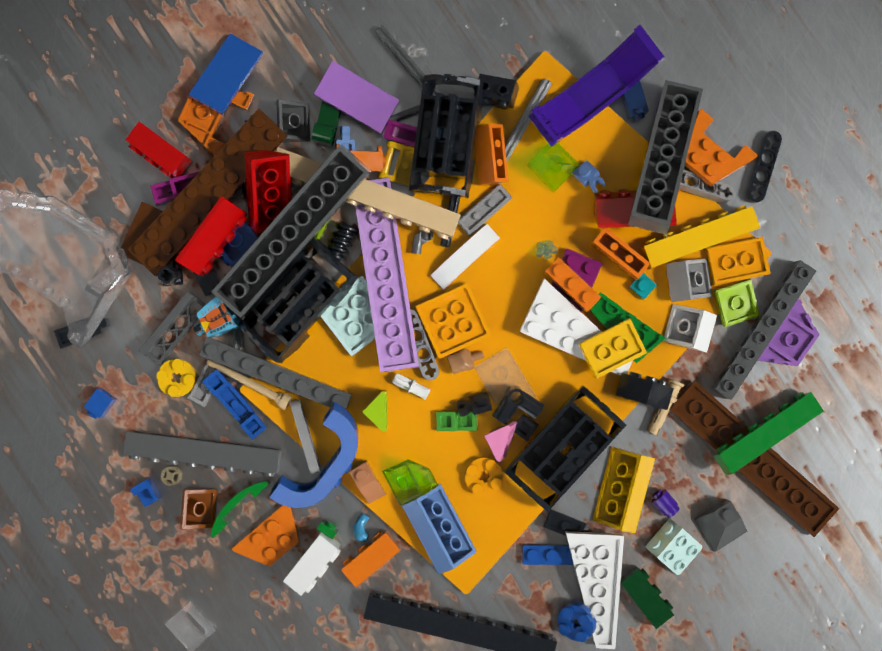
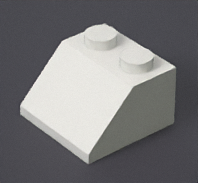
M673 304L664 335L666 339L663 341L707 353L717 315L705 310Z

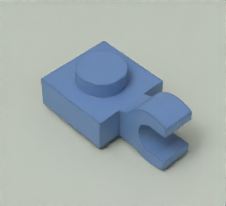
M340 126L341 140H335V146L340 144L344 145L348 150H355V140H350V126Z

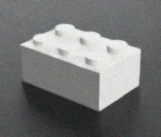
M321 532L283 582L301 596L304 592L309 593L317 582L315 578L317 576L321 578L329 567L327 563L329 561L333 563L339 555L341 544L334 538L332 540Z

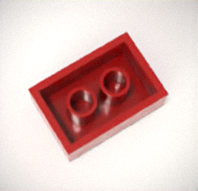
M140 121L125 139L130 143L128 146L140 156L145 154L144 159L156 168L160 165L161 168L159 170L171 179L183 176L193 162Z

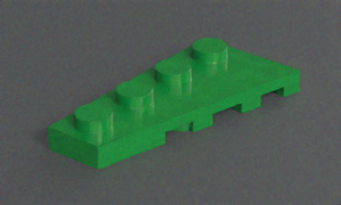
M601 292L599 293L601 298L590 309L605 329L628 318L631 319L647 351L646 354L634 359L635 363H638L666 339Z

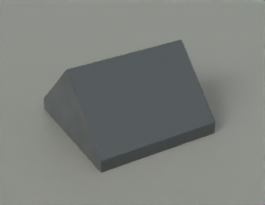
M276 100L277 126L288 135L282 143L309 142V103Z

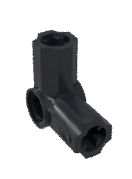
M177 256L158 272V279L161 280L162 286L183 285V272L180 268V263L175 261Z
M512 385L506 390V395L492 416L507 425L517 408L536 418L541 413L544 404L523 391L520 387ZM513 392H520V396L516 400L511 399V394Z

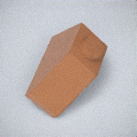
M368 461L349 471L358 489L369 504L386 495Z

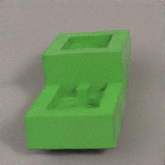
M459 411L436 412L437 431L478 430V414L474 415L473 411L463 417H460Z

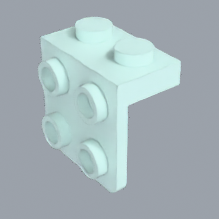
M671 518L668 519L645 546L676 575L681 574L702 549V545Z

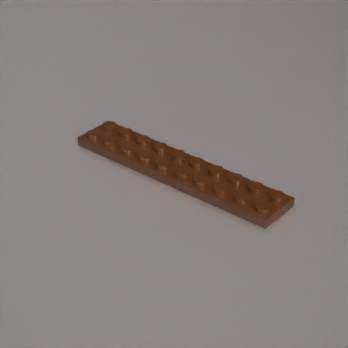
M258 109L128 248V251L154 276H158V272L161 271L162 267H166L185 247L220 197L230 199L246 182L245 152L258 150L275 151L288 135L261 109Z
M695 380L670 408L672 413L716 452H718L717 448L727 443L729 445L734 442L732 438L740 433L744 435L749 431L743 422ZM772 448L738 470L813 537L820 532L840 509Z

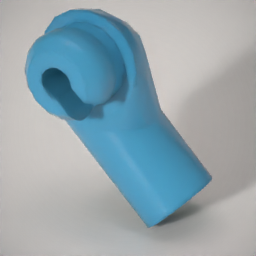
M363 512L354 523L353 531L357 541L366 542L369 536L365 532L364 525L370 517Z

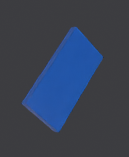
M230 33L189 93V96L223 115L262 57L263 51Z

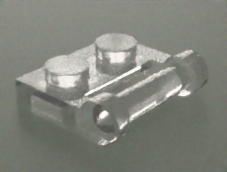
M192 601L165 624L188 651H194L217 630L196 610L195 604ZM187 612L205 630L204 634L185 615Z

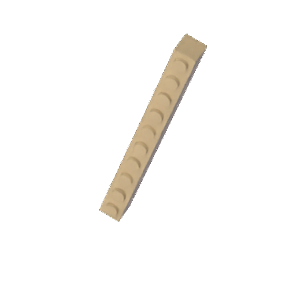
M279 147L276 152L289 154L290 179H292V183L299 186L306 184L323 164ZM366 179L346 200V203L357 206V204L365 206L364 209L369 212L375 213L376 210L382 212V216L393 220L394 217L401 219L400 223L404 225H417L419 230L430 233V230L436 232L438 237L448 240V237L453 238L461 214Z

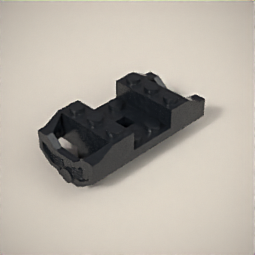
M452 74L424 75L409 191L421 194L431 193L469 198L475 166L472 153L476 123H480L483 105V82L481 80L465 76L456 77ZM436 85H459L473 88L476 99L459 98L456 94L444 95L443 93H436V96H434L433 92ZM441 130H444L443 138H446L445 140H440ZM421 175L465 179V185L462 189L422 184Z
M313 237L242 317L238 325L248 336V339L258 346L264 354L277 363H283L309 338L310 335L307 331L328 307H336L343 300L358 277L336 258L320 239ZM317 253L325 257L330 265L347 278V281L341 286L312 257ZM257 321L261 325L266 326L265 329L270 334H275L287 348L284 351L278 352L271 347L254 328Z
M583 385L561 406L552 420L531 443L529 442L504 470V473L547 512L626 427V424L607 405L601 402ZM586 396L613 421L609 434L579 409L573 401ZM568 442L572 447L564 456L561 452L568 446L566 443ZM519 460L555 493L545 499L536 494L515 474Z

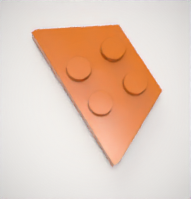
M282 505L235 545L232 550L270 567L300 541L291 507Z

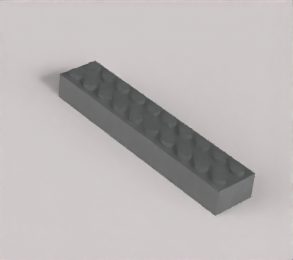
M339 145L212 290V293L240 318L243 317L372 171L344 145Z

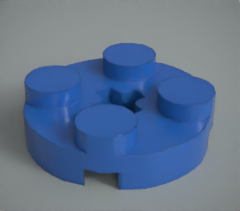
M574 602L565 606L559 612L558 630L562 635L573 641L585 642L596 630V619L590 614L591 610L587 606ZM578 619V623L581 625H576L574 620Z

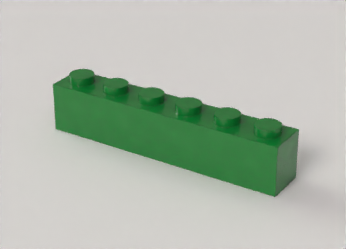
M800 392L793 397V402L790 404L786 402L778 407L779 411L775 414L771 412L764 416L762 423H754L747 428L749 430L744 435L740 433L733 437L732 440L734 442L729 445L725 443L717 448L718 452L713 456L725 475L735 473L824 412L812 392L805 394Z

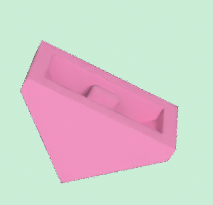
M515 421L485 435L496 460L499 462L507 456L517 425Z

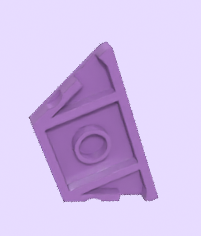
M800 299L797 300L758 361L798 366L820 334L816 327L813 326L812 320L804 310Z

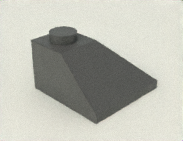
M728 499L723 500L694 519L714 552L748 532L738 511Z

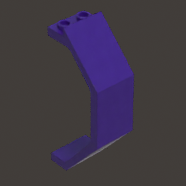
M639 25L601 63L558 96L542 106H536L531 110L532 113L528 117L552 147L589 122L630 90L664 60L665 56L643 27Z

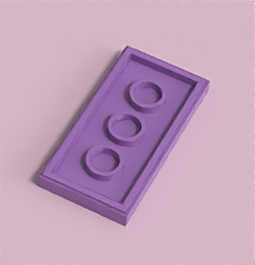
M334 61L329 65L313 94L381 134L399 101L397 98Z

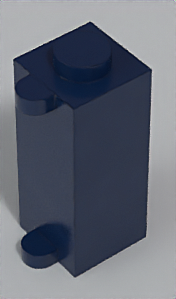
M639 81L621 96L628 120L632 118L634 121L641 120L649 112L642 85Z

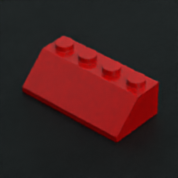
M268 150L245 152L249 226L254 233L264 232L291 201L290 156L287 153Z
M621 189L618 192L601 190L599 193H594V217L598 228L634 227L628 225L637 191ZM675 207L670 225H677Z
M221 196L175 261L198 275H207L213 267V261L216 258H220L223 254V248L226 243H230L236 236L234 232L247 221L246 216L248 213L231 200Z

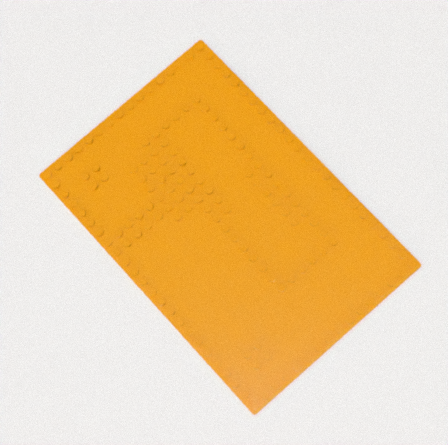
M544 51L517 80L519 91L514 108L500 109L495 105L476 127L486 124H503L504 141L506 144L543 79L549 80L552 85L540 106L564 92L577 82L578 79L547 51ZM609 106L552 147L534 123L530 121L507 162L509 182L501 184L511 195L512 199L470 236L458 224L450 247L440 246L441 238L437 236L436 232H433L432 240L422 245L421 254H413V237L421 230H419V226L414 224L411 226L400 223L401 219L396 218L410 309L418 314L415 306L466 283L469 284L492 335L463 348L468 349L471 354L479 351L483 352L484 358L474 361L473 369L453 375L447 356L441 359L438 358L419 314L418 317L439 368V375L434 380L425 379L420 367L380 373L375 339L354 356H351L321 316L307 331L310 335L309 338L283 363H277L270 357L266 359L352 394L346 410L352 415L357 424L358 447L351 469L368 461L386 495L369 504L349 472L342 475L341 483L432 565L433 563L402 505L441 484L477 551L456 568L442 573L464 594L470 593L544 510L504 473V470L529 442L531 443L552 420L561 406L581 385L607 405L622 421L639 403L616 396L621 378L620 375L609 372L595 379L585 360L519 331L543 278L550 284L552 283V280L543 272L558 257L562 260L567 248L602 263L592 289L598 294L601 292L662 336L665 335L673 304L705 310L718 315L719 310L714 290L740 282L735 281L713 286L709 269L713 297L671 302L666 264L685 260L707 259L706 250L702 249L654 268H647L644 274L657 286L643 300L629 287L635 279L591 245V242L603 229L598 228L594 217V192L590 184L584 187L574 177L572 172L587 160L599 171V177L603 178L606 184L604 187L602 184H597L595 186L598 191L597 193L601 190H609L610 192H618L621 189L637 191L649 144L645 138ZM475 143L472 153V159L475 161L473 181L469 191V198L460 197L457 211L458 214H461L460 218L497 186L479 185ZM431 176L424 184L462 189L465 185V179ZM687 178V184L689 186H694V182L691 179ZM679 189L675 203L677 225H670L667 233L674 232V234L681 233V228L692 225V228L700 226V221L710 218V221L718 219L716 215L726 211L713 200ZM415 193L413 196L448 209L449 195ZM488 224L500 239L443 290L431 277V274ZM638 227L607 228L643 258L644 255L641 247L646 246L645 242L656 238V241L664 239L662 235H665ZM748 232L746 234L737 236L735 238L729 239L727 241L721 242L710 247L753 239L756 237H754L750 232ZM765 246L767 258H769L771 251ZM361 253L349 269L358 278L363 276L366 280L363 255ZM342 274L337 282L342 286L347 281V278ZM582 310L581 313L601 331L606 330L590 310L588 312ZM411 315L413 328L419 327L418 323L415 325L413 323V318H415V315ZM419 330L414 331L415 341L422 339V333ZM662 341L638 363L633 361L627 374L629 375L631 371L641 374L642 379L650 376L660 380L687 348ZM281 342L275 350L281 352L287 346ZM421 348L418 351L419 358L427 359L429 351L426 348ZM433 360L421 362L422 367L424 365L427 367L425 374L433 377L436 369H432L429 364L433 363ZM399 373L413 381L415 379V382L431 389L426 400L411 392L408 393L407 390L393 384L395 375ZM251 376L249 379L278 394L286 393L292 396L291 401L300 399L319 463L325 467L341 445L339 436L333 430L323 425V418L330 407ZM243 384L240 392L302 447L290 404L286 410L278 407L275 400ZM516 385L542 402L544 407L536 418L517 408L508 423L512 421L517 422L525 414L539 424V426L528 441H525L514 432L507 456L499 462L496 460L485 435L506 425L498 421L492 414L506 395V390L510 386ZM382 391H387V431H381L363 413L367 406ZM483 392L488 393L492 410L478 414L477 431H437L436 412L458 411L459 409L456 404L458 401H470L469 396ZM513 392L511 399H518L520 392ZM586 396L573 401L579 409L609 434L613 421ZM566 442L568 446L561 452L564 456L572 447L568 442ZM477 458H490L502 468L504 476L502 486L493 495H475L466 485L465 473L467 467ZM519 460L515 474L542 499L555 493ZM483 471L481 476H479V480L487 482V478L490 475Z

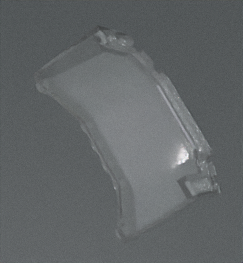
M1 188L0 273H6L18 279L27 287L34 289L43 297L48 298L61 307L69 329L68 339L72 344L82 347L91 339L133 272L131 266L127 265L128 259L124 249L120 248L119 237L55 196L47 195L46 198L37 197L36 193L20 191L19 194L10 193L9 189Z

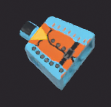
M214 297L197 312L200 323L193 327L198 336L206 333L208 337H218L240 329L238 325L240 320L237 314L219 298Z

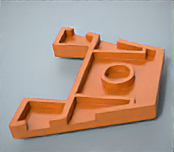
M238 92L231 103L248 110L255 95L250 92ZM189 96L178 121L214 156L225 145V143L213 138L223 115Z
M700 109L697 112L685 166L711 187L749 162H752L759 155L747 145H744L733 158L704 134V131L714 118L703 109Z

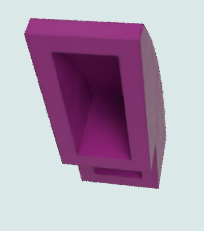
M388 119L383 138L414 148L417 127Z
M199 172L150 185L155 205L159 206L172 202Z

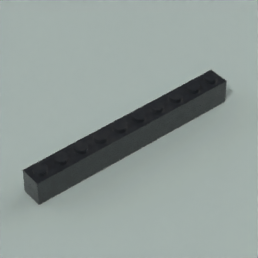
M379 591L369 593L363 619L494 651H555L557 640L551 633L542 632V634L534 633L535 630L524 627L522 630L510 623L501 625L497 624V621L494 619L486 618L485 621L478 619L479 617L473 614L464 616L460 615V612L457 610L449 609L444 611L436 605L427 607L423 606L422 602L411 600V602L403 601L404 598L399 596H392L390 598L386 597L385 593Z

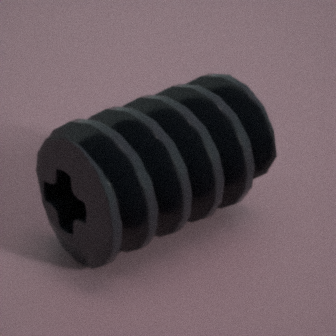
M340 221L342 224H335L339 231H332L336 238H329L332 245L326 246L336 258L346 260L347 258L343 253L349 254L350 252L346 246H353L349 239H356L352 232H359V230Z

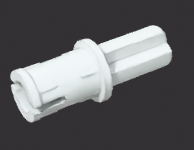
M399 373L393 379V384L426 400L431 390L415 382V379L413 381Z

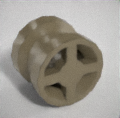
M174 465L166 467L161 472L162 482L167 486L179 483L183 475L182 470Z

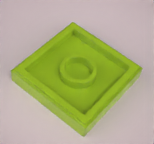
M751 279L714 290L723 327L760 316Z

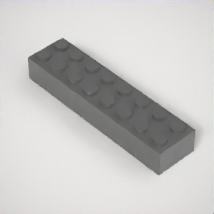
M665 80L628 225L667 235L703 92L702 88Z

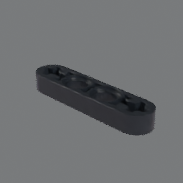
M769 131L763 137L758 153L759 156L757 157L746 194L747 199L751 203H759L766 196L782 142L781 134L777 131ZM773 135L777 142L772 144L771 149H765V147L770 146L768 138ZM764 153L771 155L772 160L770 163L763 162L762 155ZM758 171L765 172V181H759L757 179L756 175ZM758 185H764V187H759L758 189L760 197L754 199V195L751 192L756 191Z

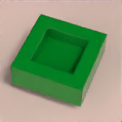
M322 520L317 527V530L332 540L338 532L335 529L337 526L329 520L326 522Z

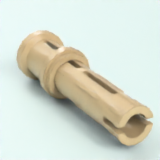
M668 378L667 386L674 388L668 410L657 408L647 429L648 432L657 436L672 404L678 400L676 397L681 387H684V384Z

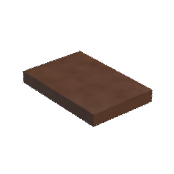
M141 202L118 254L142 264L128 251V248L163 211Z

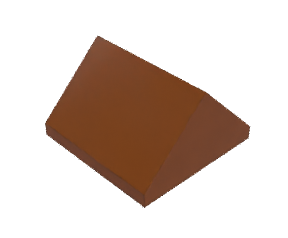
M194 487L183 489L180 529L213 527L217 489Z

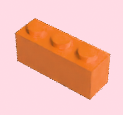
M486 124L476 127L474 143L479 185L493 186L509 182L503 124Z
M603 228L591 242L592 246L635 280L639 279L651 264L607 228Z
M559 257L543 272L585 312H588L601 298L596 291Z
M387 530L384 533L379 531L372 537V543L369 545L365 543L357 550L358 554L354 558L349 556L342 562L344 566L341 568V571L355 588L401 550V547Z

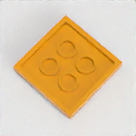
M468 283L415 306L439 359L492 336Z

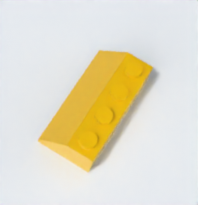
M611 447L592 521L620 531L636 533L655 458Z

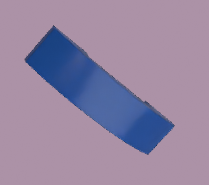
M218 369L202 381L209 391L220 400L239 422L241 428L252 440L267 428L255 410Z

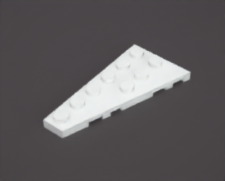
M544 278L519 330L526 335L583 360L585 358L578 344L602 332ZM633 360L611 372L620 376L622 373L627 374Z
M565 531L584 605L591 610L590 614L596 619V630L592 634L594 645L596 648L615 649L624 535Z

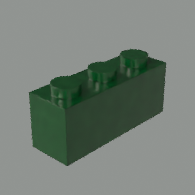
M635 566L621 577L620 583L655 629H657L674 616L671 611L673 606L667 599L663 601L659 596L662 592L655 583L653 585L649 583L647 579L650 576L643 568L640 570Z

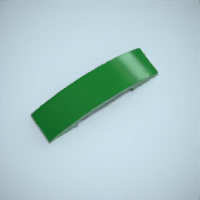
M264 480L255 483L235 495L220 511L210 536L214 538L230 523L225 516L249 493L255 498L271 482Z

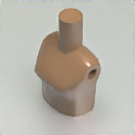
M463 349L447 356L453 375L473 369L474 361L484 358L482 351L471 354L468 349Z

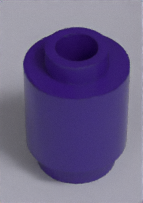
M659 489L653 493L651 502L663 516L671 518L679 511L678 503L666 489Z

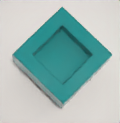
M643 273L629 287L644 300L657 284Z

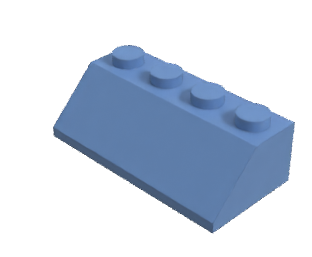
M441 484L402 505L438 574L456 568L477 552Z

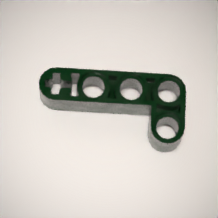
M323 100L317 123L314 124L311 139L313 143L332 147L341 111Z

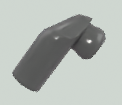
M420 231L413 237V254H421L422 245L433 238L432 231L430 233Z

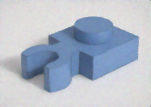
M587 160L572 172L574 177L584 187L590 184L594 193L598 192L595 187L597 184H602L603 187L606 186L603 178L599 177V171Z

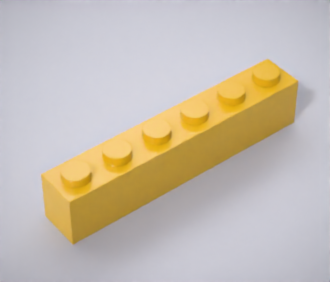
M746 205L735 208V213L728 214L727 211L716 215L718 218L716 220L710 221V218L699 222L700 226L692 228V225L681 228V233L674 234V232H670L667 235H662L664 238L662 240L656 241V238L646 241V246L641 247L644 258L651 263L648 268H654L761 228L753 206L747 208Z

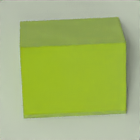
M382 391L363 411L381 431L388 430L387 391Z

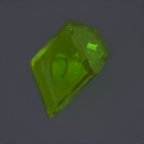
M548 143L528 162L527 166L554 193L580 164L559 143L552 147Z
M409 459L382 471L400 505L424 496L438 487L429 468Z

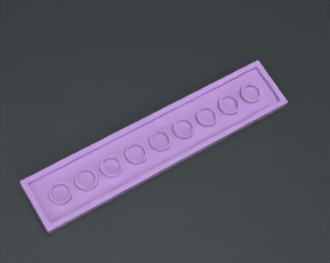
M390 177L369 180L391 189ZM357 204L355 209L380 373L419 367L396 218L394 217L393 220L382 216V212L376 210L375 213L365 210V206Z

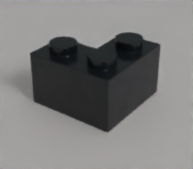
M630 371L629 375L621 374L616 396L668 410L674 388L667 386L668 382L650 376L642 379L641 374Z

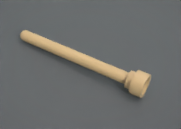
M210 359L207 361L208 366L218 369L221 373L275 400L278 407L286 410L289 406L292 396L286 393L278 394L225 365Z

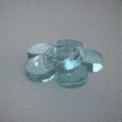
M548 240L545 244L539 242L536 245L537 250L535 253L538 257L544 255L545 259H550L552 254L557 253L558 249L556 246H553L552 241Z

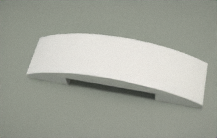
M486 224L431 274V277L444 290L500 237Z

